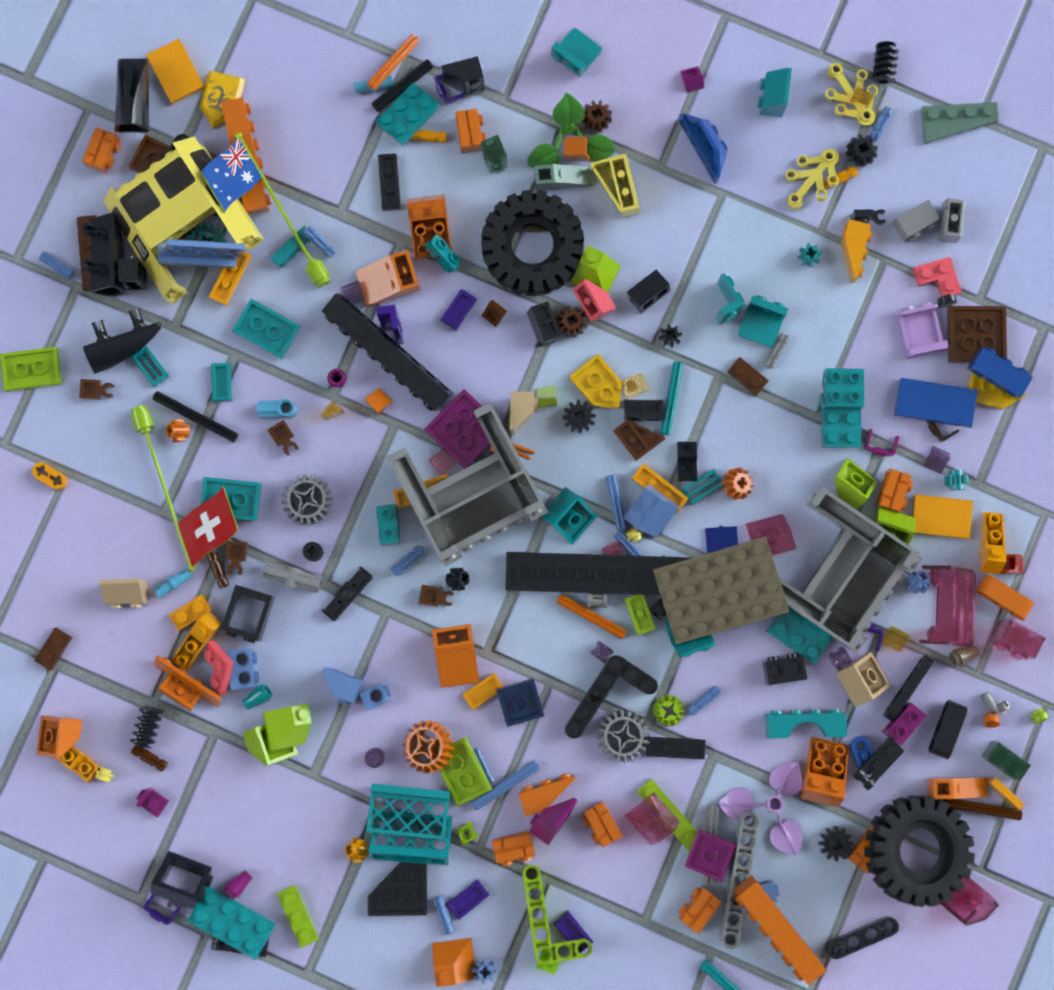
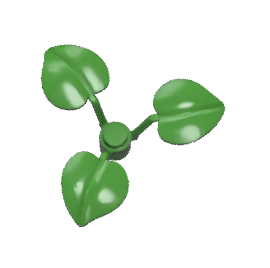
M566 92L553 109L554 120L562 126L559 128L560 132L555 148L553 149L548 143L537 146L528 157L527 162L529 166L558 164L560 155L556 151L559 148L563 132L572 134L576 131L579 137H583L576 124L584 119L585 111L581 103L571 94ZM598 134L588 139L586 153L590 156V161L607 159L614 154L615 148L607 136Z

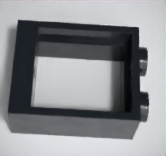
M235 585L221 627L222 630L226 631L225 635L236 638L238 634L244 636V641L255 643L256 640L261 641L275 597ZM240 594L265 602L255 634L230 627Z
M168 851L151 883L150 893L195 910L197 904H201L206 892L204 890L206 886L210 887L214 877L211 875L212 867ZM173 866L202 876L194 894L164 883Z

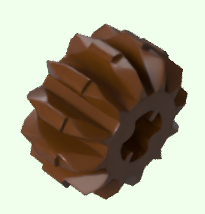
M594 100L591 101V105L586 103L585 116L581 121L585 123L584 128L591 127L592 133L595 129L599 133L602 132V127L607 129L608 123L612 122L610 117L612 111L608 110L609 105L605 104L602 106L601 100L598 104Z
M569 305L567 307L568 312L562 308V315H557L559 321L556 323L558 327H561L560 333L566 331L565 337H569V334L572 333L573 338H576V332L582 335V328L587 329L588 325L584 322L588 321V317H582L585 314L584 310L578 313V306H575V309L572 310ZM572 318H574L575 323H573V325H570L569 321Z

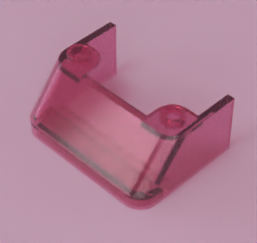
M922 565V569L931 571L929 573V582L933 587H937L936 626H931L927 631V640L919 639V643L971 647L974 643L976 574L974 570L952 565Z

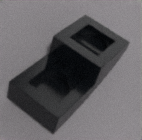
M677 442L678 481H697L696 442Z

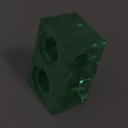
M496 135L481 141V154L490 174L504 171L507 167V154L499 136Z
M991 741L981 756L1011 779L1021 781L1031 766L1028 762L996 741Z

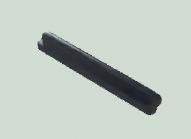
M428 59L424 60L373 101L372 107L377 112L382 110L413 82L415 83L433 69L432 63Z

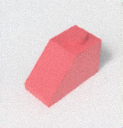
M587 279L572 289L590 322L604 318L616 309L609 294Z

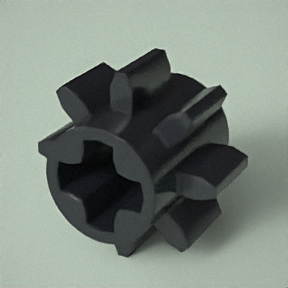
M668 324L666 330L660 329L663 335L659 336L658 340H663V347L670 345V348L673 349L674 343L680 344L681 341L677 338L681 337L682 333H678V326L672 328ZM672 333L673 338L667 339V336Z
M463 567L450 568V573L446 575L445 581L447 586L451 587V591L465 590V585H468L469 575L464 571Z

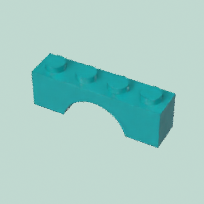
M809 709V713H802L801 710H790V714H782V710H770V714H765L766 738H789L792 729L802 722L814 723L820 728L825 737H847L846 713L840 712V709H828L829 713H821V709Z

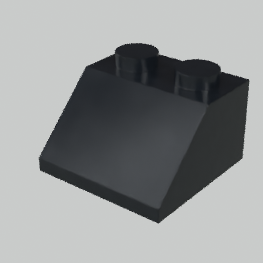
M478 56L441 66L443 81L452 88L465 95L471 94L472 96L479 95L482 91H485L484 76Z

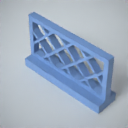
M166 239L164 243L158 244V264L235 268L236 259L245 250V244Z

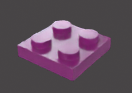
M699 829L685 867L722 882L736 844Z

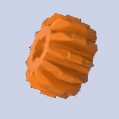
M738 467L736 469H729L728 473L723 475L725 480L720 483L725 486L722 491H727L726 497L739 500L747 498V495L752 493L750 487H753L754 484L750 481L753 477L748 476L749 471Z

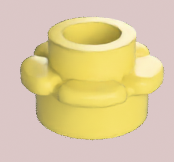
M632 527L625 533L628 537L627 540L636 542L642 538L641 534L644 532Z
M100 767L99 771L95 770V778L110 782L111 777H114V775L111 774L112 770Z

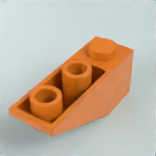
M565 773L558 776L559 780L556 781L547 779L541 781L540 786L534 788L533 785L522 787L519 797L525 816L542 812L543 809L548 808L576 779L575 775L570 776V773Z
M927 777L929 798L962 799L987 797V777Z

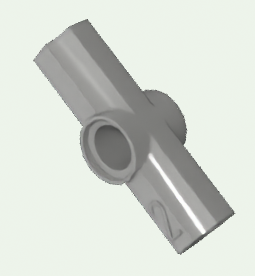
M268 561L264 566L262 576L263 578L281 582L286 586L297 589L303 588L319 593L323 582V577L304 572V570L295 567H285Z

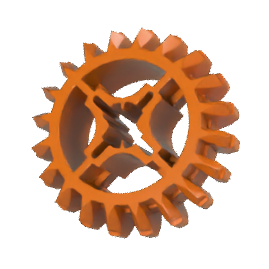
M432 720L427 722L420 721V724H414V730H407L410 736H404L407 743L402 744L403 747H406L403 754L408 755L405 761L411 762L410 767H416L417 772L423 770L424 774L429 772L436 773L437 769L442 770L443 764H449L446 758L453 757L449 750L455 749L450 746V743L454 740L448 739L451 733L449 731L445 732L446 727L440 726V722L433 723ZM431 731L437 737L430 738L429 736H426L425 732ZM426 755L432 762L426 763L419 756Z

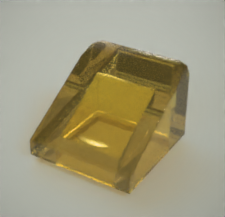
M637 373L621 380L627 398L648 391L642 373Z
M332 401L323 411L321 417L326 421L344 414L345 411Z
M890 626L882 639V643L896 652H901L910 635Z

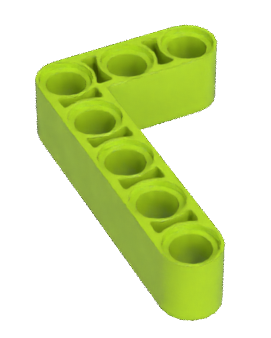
M535 865L526 866L522 871L535 959L541 964H550L588 957L592 952V944L586 939L551 944L541 873ZM529 868H533L537 872V876L533 880L526 877V871ZM532 888H537L540 892V896L536 900L529 897V891ZM535 908H540L543 912V916L539 920H535L532 917V911ZM539 928L544 929L546 932V937L543 940H538L535 937V932ZM582 942L588 945V951L584 954L578 952V945ZM560 946L568 947L569 953L566 957L559 956L558 949ZM541 949L549 951L547 960L539 959L538 953Z

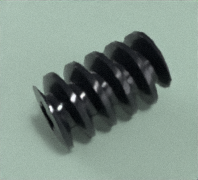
M882 41L875 45V65L873 66L874 72L872 74L875 83L888 84L896 81V78L892 76L897 74L894 68L898 66L895 63L898 60V56L895 54L899 53V49L894 48L896 46L894 42Z
M144 705L146 706L145 708L139 709L143 716L136 717L141 723L134 724L139 730L132 731L136 739H130V742L152 749L149 745L155 744V740L151 737H155L158 734L153 729H159L160 727L155 722L162 721V718L157 714H163L164 710Z

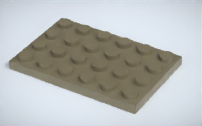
M766 536L653 569L676 644L789 612Z

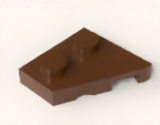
M629 419L613 430L635 461L665 440L664 436L658 435Z

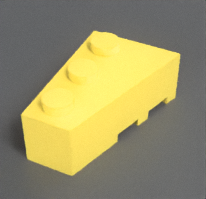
M626 153L589 163L623 218L641 213Z

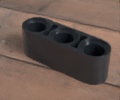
M951 700L946 701L928 748L929 753L947 760L950 758L967 714L968 708Z

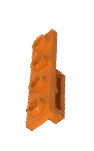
M157 655L154 665L168 674V677L159 686L158 691L190 712L202 697L216 707L220 705L222 698L217 691L208 689L202 681L196 678L193 679L184 669L175 667L169 659L161 658Z

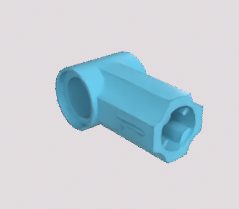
M289 399L258 401L257 405L259 418L285 417L290 419L295 417L298 411L297 406ZM290 404V412L284 413V407Z

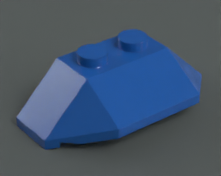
M685 113L680 114L679 124L713 183L717 184L728 150L723 140L720 141L715 125H711L709 120Z

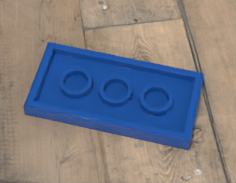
M900 378L894 416L972 428L978 390Z

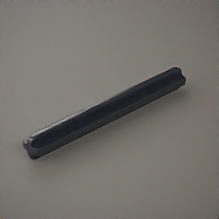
M159 391L154 393L152 399L155 402L233 443L238 439L239 434Z

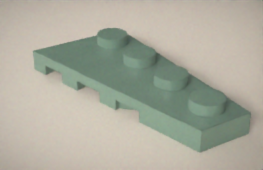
M997 102L922 106L921 117L924 145L954 134L964 133L967 130L996 123L999 120Z

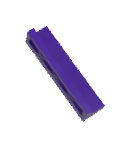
M396 305L376 307V315L383 331L393 330L397 343L404 344L401 319Z

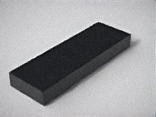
M397 153L379 154L382 211L401 210Z
M647 737L649 744H646V756L705 759V739Z

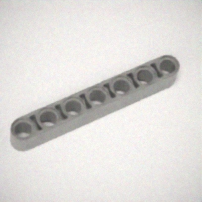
M744 810L738 816L734 840L736 847L731 858L719 932L722 944L728 949L736 948L740 942L745 906L742 908L738 902H731V898L736 894L733 889L751 875L759 826L758 817L750 810ZM751 815L753 817L752 823L749 825L744 824L745 817ZM749 835V842L741 844V838ZM741 855H746V861L742 864H739L738 857ZM743 875V881L735 883V877ZM730 915H737L736 921L728 922ZM728 934H733V940L726 942L725 937Z

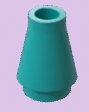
M266 684L258 685L242 702L249 710L252 707L270 701L273 694Z

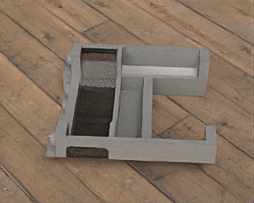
M491 402L473 412L495 453L428 489L406 448H402L387 456L394 473L445 567L463 558L460 552L461 549L464 552L475 547L473 543L479 540L483 543L492 538L490 534L496 531L498 534L509 529L507 525L513 522L517 525L525 521L524 516L528 515L530 521H533L548 513Z
M821 486L817 489V493L815 492L812 496V500L808 501L805 505L835 524L843 532L802 592L781 578L779 579L790 609L857 654L867 640V637L862 632H866L871 626L869 621L873 616H877L882 610L880 605L884 600L887 601L893 593L891 589L895 583L898 585L904 577L902 573L912 574L922 558L918 556L920 553Z

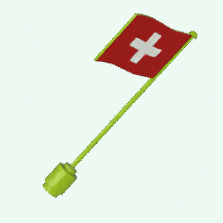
M140 405L131 409L130 416L136 433L145 434L189 566L188 571L192 572L195 570L194 566L200 560L227 542L239 529L224 486L212 498L193 509L178 523L149 433L152 432L151 429L154 428L149 409H146L145 405Z

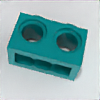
M395 504L376 506L380 545L401 544L397 506Z

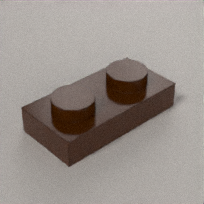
M741 357L727 371L730 376L755 396L769 381Z
M55 627L34 661L53 671L73 637Z

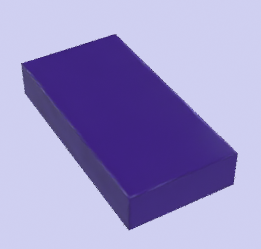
M461 289L441 318V322L457 331L476 303L477 298Z
M476 879L448 902L447 906L457 919L460 920L490 894L480 881Z
M569 911L565 912L553 923L567 941L586 939L591 944L593 943V940ZM585 942L578 945V952L582 953L588 945Z

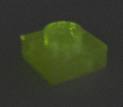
M542 949L539 959L547 960L549 951ZM537 962L536 967L555 975L559 962L550 964Z

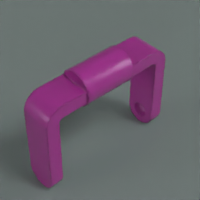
M872 429L868 430L864 446L865 450L883 457L885 455H895L899 436H895L891 452L883 448L869 446Z

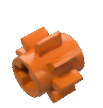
M184 419L171 420V423L166 427L167 437L172 438V442L181 443L185 441V438L189 437L190 427L188 424H184Z

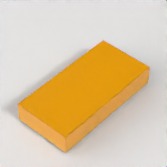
M493 673L462 695L473 711L497 694L496 688L503 687L495 673Z
M989 777L987 779V784L1014 809L1021 810L1024 803L997 778Z

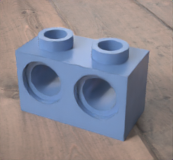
M253 648L226 651L228 657L234 662L230 678L231 690L257 687L260 677L259 672L255 671V663H257L256 651L253 652ZM241 654L247 656V662L243 665L238 661ZM243 673L249 675L250 679L247 684L241 682V675Z

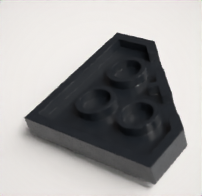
M400 862L368 895V916L427 915V864Z

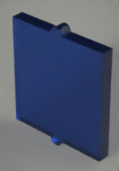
M720 525L717 528H705L707 553L738 544L737 526L723 527Z

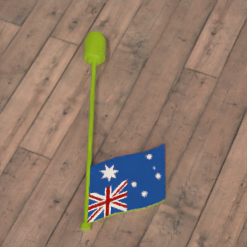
M241 133L234 136L236 141L233 145L204 167L201 172L203 178L224 213L234 201L249 192L262 179L309 260L305 268L308 276L318 288L323 287L331 281L329 272L322 260L311 258L244 143L243 135Z

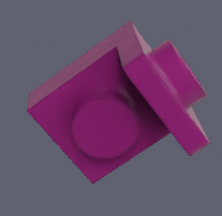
M147 788L146 790L143 789L137 796L138 802L136 806L144 808L158 818L170 800L153 788Z

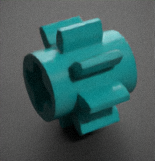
M807 243L806 249L803 247L799 249L802 254L797 259L802 260V266L807 264L812 268L813 262L817 264L820 262V259L817 257L822 252H818V245L810 246V243ZM809 252V254L813 255V257L810 258V256H806V254Z
M963 470L948 471L949 476H944L945 486H949L950 491L964 490V485L969 484L968 475H963Z

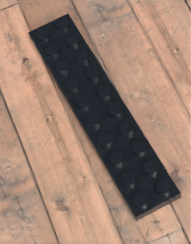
M507 552L505 590L660 595L653 569L693 557Z

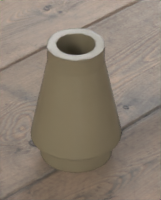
M976 645L953 649L949 653V660L954 667H962L979 656L980 652Z

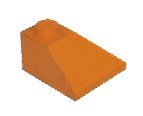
M41 715L37 754L60 758L80 739L82 719Z
M471 938L432 943L436 988L457 985L474 979L476 973L471 970L475 968Z

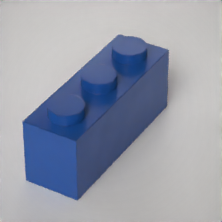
M991 348L978 349L967 370L1014 398L1022 397L1033 378L1028 375L1029 372L1022 367L1017 368L1013 366V362L1005 357H998Z

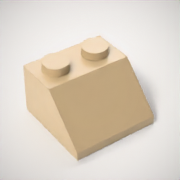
M511 391L510 435L516 434L533 418V412H537L538 398L534 397V392Z
M99 580L104 604L111 605V608H123L125 604H130V608H142V604H148V581Z
M872 652L848 664L836 673L839 682L845 688L849 699L855 707L875 699L891 686Z

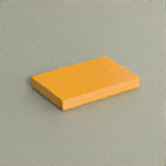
M179 38L146 54L172 105L205 89Z
M915 494L912 517L916 518L915 533L970 539L973 501Z

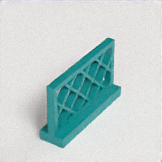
M372 783L366 833L445 841L450 791ZM375 797L383 798L387 802V805L380 811L374 806ZM397 800H403L407 807L397 813L392 804ZM417 802H422L426 809L417 815L411 807ZM436 804L445 805L444 813L436 817L431 808ZM390 807L396 816L386 822L381 813ZM410 809L415 818L406 824L400 815ZM427 811L435 818L428 826L420 819ZM379 815L385 825L380 829L371 828L372 820ZM399 818L405 826L399 831H393L389 824ZM418 819L424 829L419 833H413L409 826ZM438 822L442 827L441 836L433 835L428 828Z
M383 811L381 813L389 821L396 816L394 812ZM403 813L400 815L401 818L407 819L408 822L415 818L413 813ZM424 814L420 817L421 820H426L428 824L435 820L433 815ZM379 815L373 819V829L381 828L378 824ZM452 816L447 817L448 826L446 828L447 837L444 841L446 843L445 849H437L433 845L437 840L433 839L431 841L424 839L427 844L422 848L416 847L413 842L418 838L414 837L411 840L409 837H404L408 842L403 846H397L394 840L399 836L394 835L390 838L385 834L383 835L388 841L383 845L375 844V839L381 834L372 833L369 859L448 866ZM397 818L389 825L390 827L394 825L395 828L399 831L401 828L396 824V822L400 819ZM417 819L409 828L413 826L419 833L421 830L416 826V823L419 821ZM436 822L430 828H428L429 830L433 828L434 831L441 836L442 832H440L435 826L438 822Z

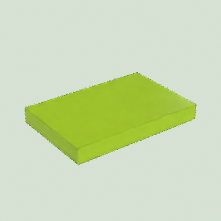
M57 346L0 354L4 392L62 385Z
M466 736L450 744V746L455 748L454 750H449L453 757L446 758L449 764H443V769L439 770L457 807L492 790Z

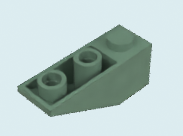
M559 164L534 166L536 191L592 186L589 166Z

